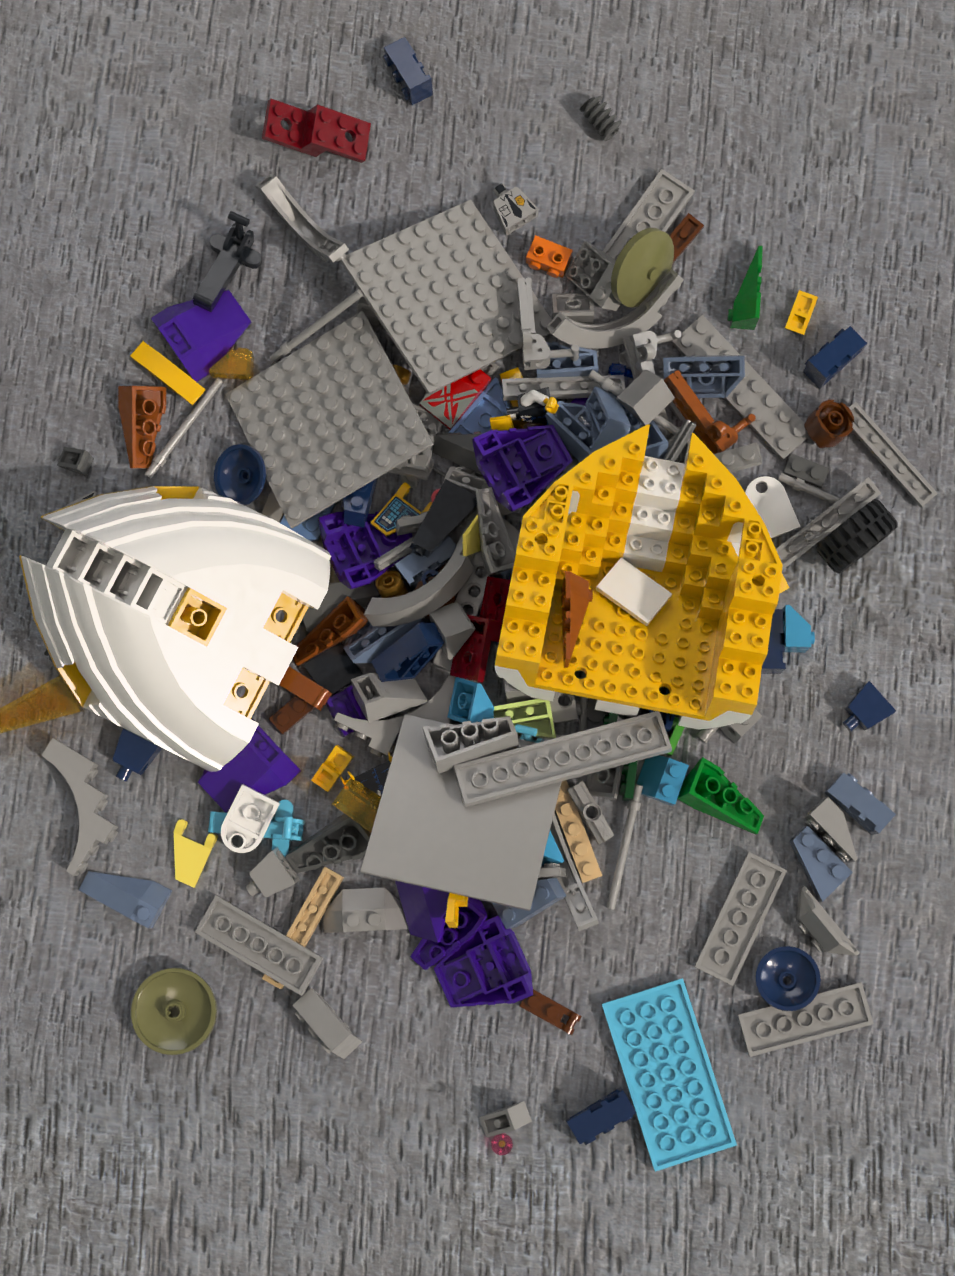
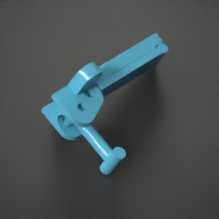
M289 800L279 801L280 805L275 817H273L263 837L273 839L272 850L278 847L284 857L289 853L290 840L303 842V829L305 825V820L293 819L294 806ZM210 811L209 833L221 834V826L227 813Z

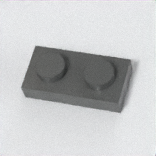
M791 453L783 474L795 479L798 477L805 480V483L822 488L829 468Z

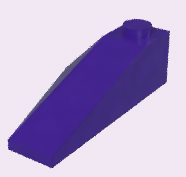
M468 897V906L459 907L458 928H449L445 922L441 942L437 943L422 938L410 957L424 970L429 969L476 934L487 918L483 903L479 899ZM447 907L445 908V913H444V917H445V918H446V910H447Z

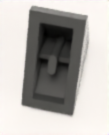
M64 447L57 466L86 477L94 458L86 450Z

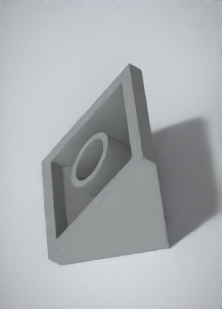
M585 293L552 294L553 318L560 311L572 320L593 324L594 303Z
M645 369L616 399L645 426L650 424L675 397L661 377Z
M457 602L438 608L429 614L430 623H435L444 641L441 648L450 660H452L476 629L461 605Z
M623 765L588 774L586 787L590 794L594 797L616 801Z

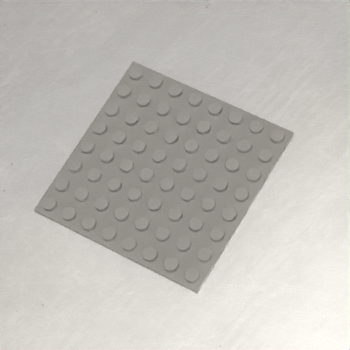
M472 200L347 254L340 260L428 394L522 349L517 278H523V276ZM532 291L535 334H540L544 338L551 334L546 327L552 319Z
M361 311L225 394L250 446L259 452L264 461L266 479L290 528H294L434 445L364 311Z
M405 714L360 872L530 911L562 781L465 807L455 770L452 769L438 774L422 728L425 726H430V728L441 727V724L448 723ZM518 739L519 746L509 750L532 745L535 742Z

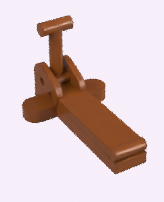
M676 370L664 379V382L675 397L673 403L686 420L696 424L694 429L696 436L713 454L723 452L736 443L738 440L737 433L756 419L754 414H749L733 427L728 426L722 421L714 422L711 415L682 377L680 371Z
M289 666L279 686L319 711L322 710L332 695L327 689Z

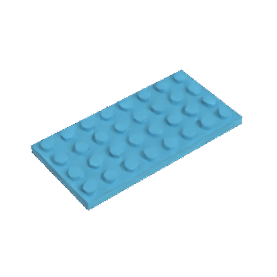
M683 978L603 1003L602 1008L654 1171L656 1172L737 1146Z

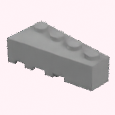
M510 716L482 719V722L475 723L465 721L458 725L441 724V727H422L438 774L454 769V765L491 756L519 746L518 735Z

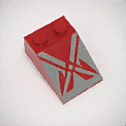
M479 369L431 394L427 393L419 405L451 430L490 384L491 377Z

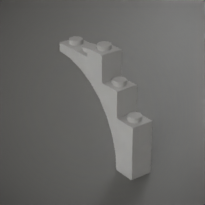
M450 674L447 675L439 690L425 704L406 715L449 724L451 719L447 717L456 677L450 676ZM337 713L333 721L337 722L336 727L347 731L348 728L355 731V736L366 741L369 738L370 741L367 747L371 748L370 753L381 757L382 754L385 756L388 754L397 734L400 733L404 716L368 723L367 720L355 719Z
M52 738L41 756L52 763L65 777L75 797L79 815V836L74 856L66 871L73 876H78L79 873L83 874L86 870L89 857L94 856L100 847L98 845L99 841L103 844H108V842H112L118 834L116 831L118 826L98 814L99 811H103L106 807L108 795L88 783L89 780L92 781L97 775V767L99 765L61 741Z

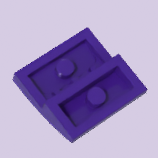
M353 686L347 687L344 691L331 696L326 702L333 719L337 713H341L351 718L367 720L355 699ZM338 728L342 737L355 732L349 728L347 731Z

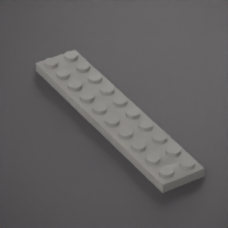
M659 711L457 764L454 765V770L464 805L468 807L672 752V747Z

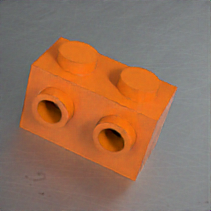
M535 235L526 256V264L534 270H544L554 278H558V276L563 278L571 261L573 250Z

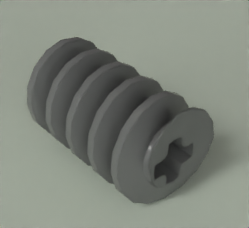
M601 96L590 98L579 110L584 112L585 118H589L590 124H594V129L599 130L598 134L604 136L603 140L608 141L618 132L622 121L614 122L617 115L609 116L612 109L604 110L607 103H599L602 99Z

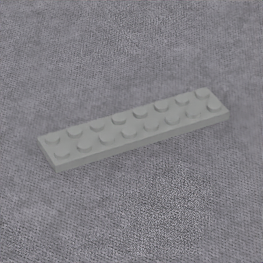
M703 315L683 331L680 338L672 341V344L683 356L740 355ZM745 360V377L730 395L724 399L742 419L749 414L755 415V421L749 424V426L783 461L810 436L804 427L805 423Z

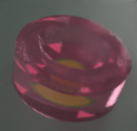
M506 1133L495 1135L491 1141L492 1150L498 1155L508 1154L513 1146L511 1137Z

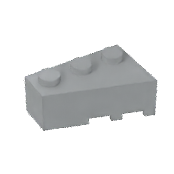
M310 988L293 1004V1007L297 1010L295 1015L301 1022L306 1021L310 1026L308 1028L309 1032L315 1038L319 1037L323 1041L321 1046L327 1053L332 1052L345 1059L363 1042L350 1031L349 1026L335 1013L336 1011L313 988Z

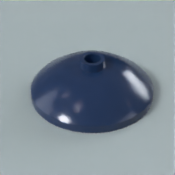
M237 444L230 446L220 455L214 469V484L220 496L233 499L245 506L256 500L263 490L266 468L257 450L248 445Z
M790 946L775 948L768 952L758 964L756 970L758 992L766 1003L778 1010L796 1011L806 1007L814 1000L820 988V971L816 962L808 953L799 948ZM785 977H788L791 980V983L786 985L784 984L783 979Z

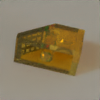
M247 348L231 350L209 369V373L212 378L249 380L253 377L254 355Z

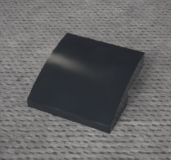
M341 642L304 664L313 680L331 692V696L342 688L349 686L352 683L351 679L363 675L356 663H353Z

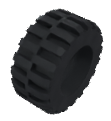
M874 499L826 536L816 546L817 552L834 573L840 574L898 527V523L879 500Z

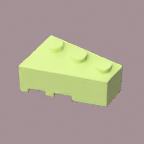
M533 699L494 706V718L510 716L514 727L516 724L537 728L536 738L549 740L556 738L550 701Z

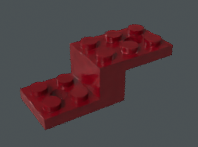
M270 99L267 103L262 139L314 157L328 151L363 163L366 159L371 123L318 104L306 111ZM281 120L288 123V130L282 128ZM346 132L351 134L352 142L345 138Z
M487 576L480 617L467 615L476 629L453 657L450 676L484 682L491 641L499 642L511 580Z

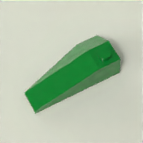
M758 246L732 309H728L727 321H731L730 328L755 330L760 316V285L762 277L759 276V273H761L763 246Z
M703 757L700 758L684 779L677 799L693 809L755 835L758 834L764 815L749 798H745L737 790V785L734 782L731 783L723 775L725 772L720 767Z

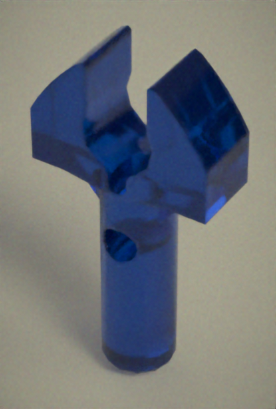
M617 363L609 365L608 373L610 375H624L634 379L632 371L627 369L626 365Z

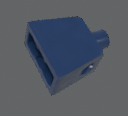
M869 681L845 708L851 716L843 722V725L850 732L858 725L865 731L894 714L896 710Z
M123 728L112 760L121 765L116 777L127 782L132 771L142 775L162 748Z

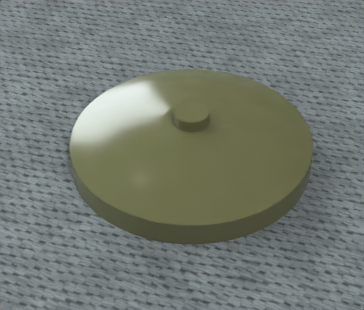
M658 228L644 229L634 235L621 250L611 276L612 294L619 303L626 307H638L670 271L674 259V245L671 237L666 232Z
M181 968L164 969L149 976L137 989L131 1006L132 1024L139 1039L150 1049L166 1055L184 1054L199 1047L211 1034L217 1018V1003L209 984L198 974Z

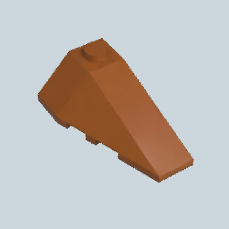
M118 386V407L130 468H149L156 447V435L161 429V425H159L160 420L166 410V387Z
M565 571L561 587L564 668L569 666L588 604L593 599V590L589 589V581L570 571Z
M347 596L297 645L298 649L293 657L295 664L299 666L357 633L368 622L364 615V608Z

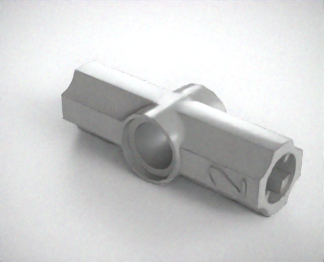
M583 780L568 788L567 791L576 805L580 817L587 824L596 842L601 844L613 837L614 833L605 820L600 806L594 801ZM590 806L595 810L593 818H589L586 815V810Z

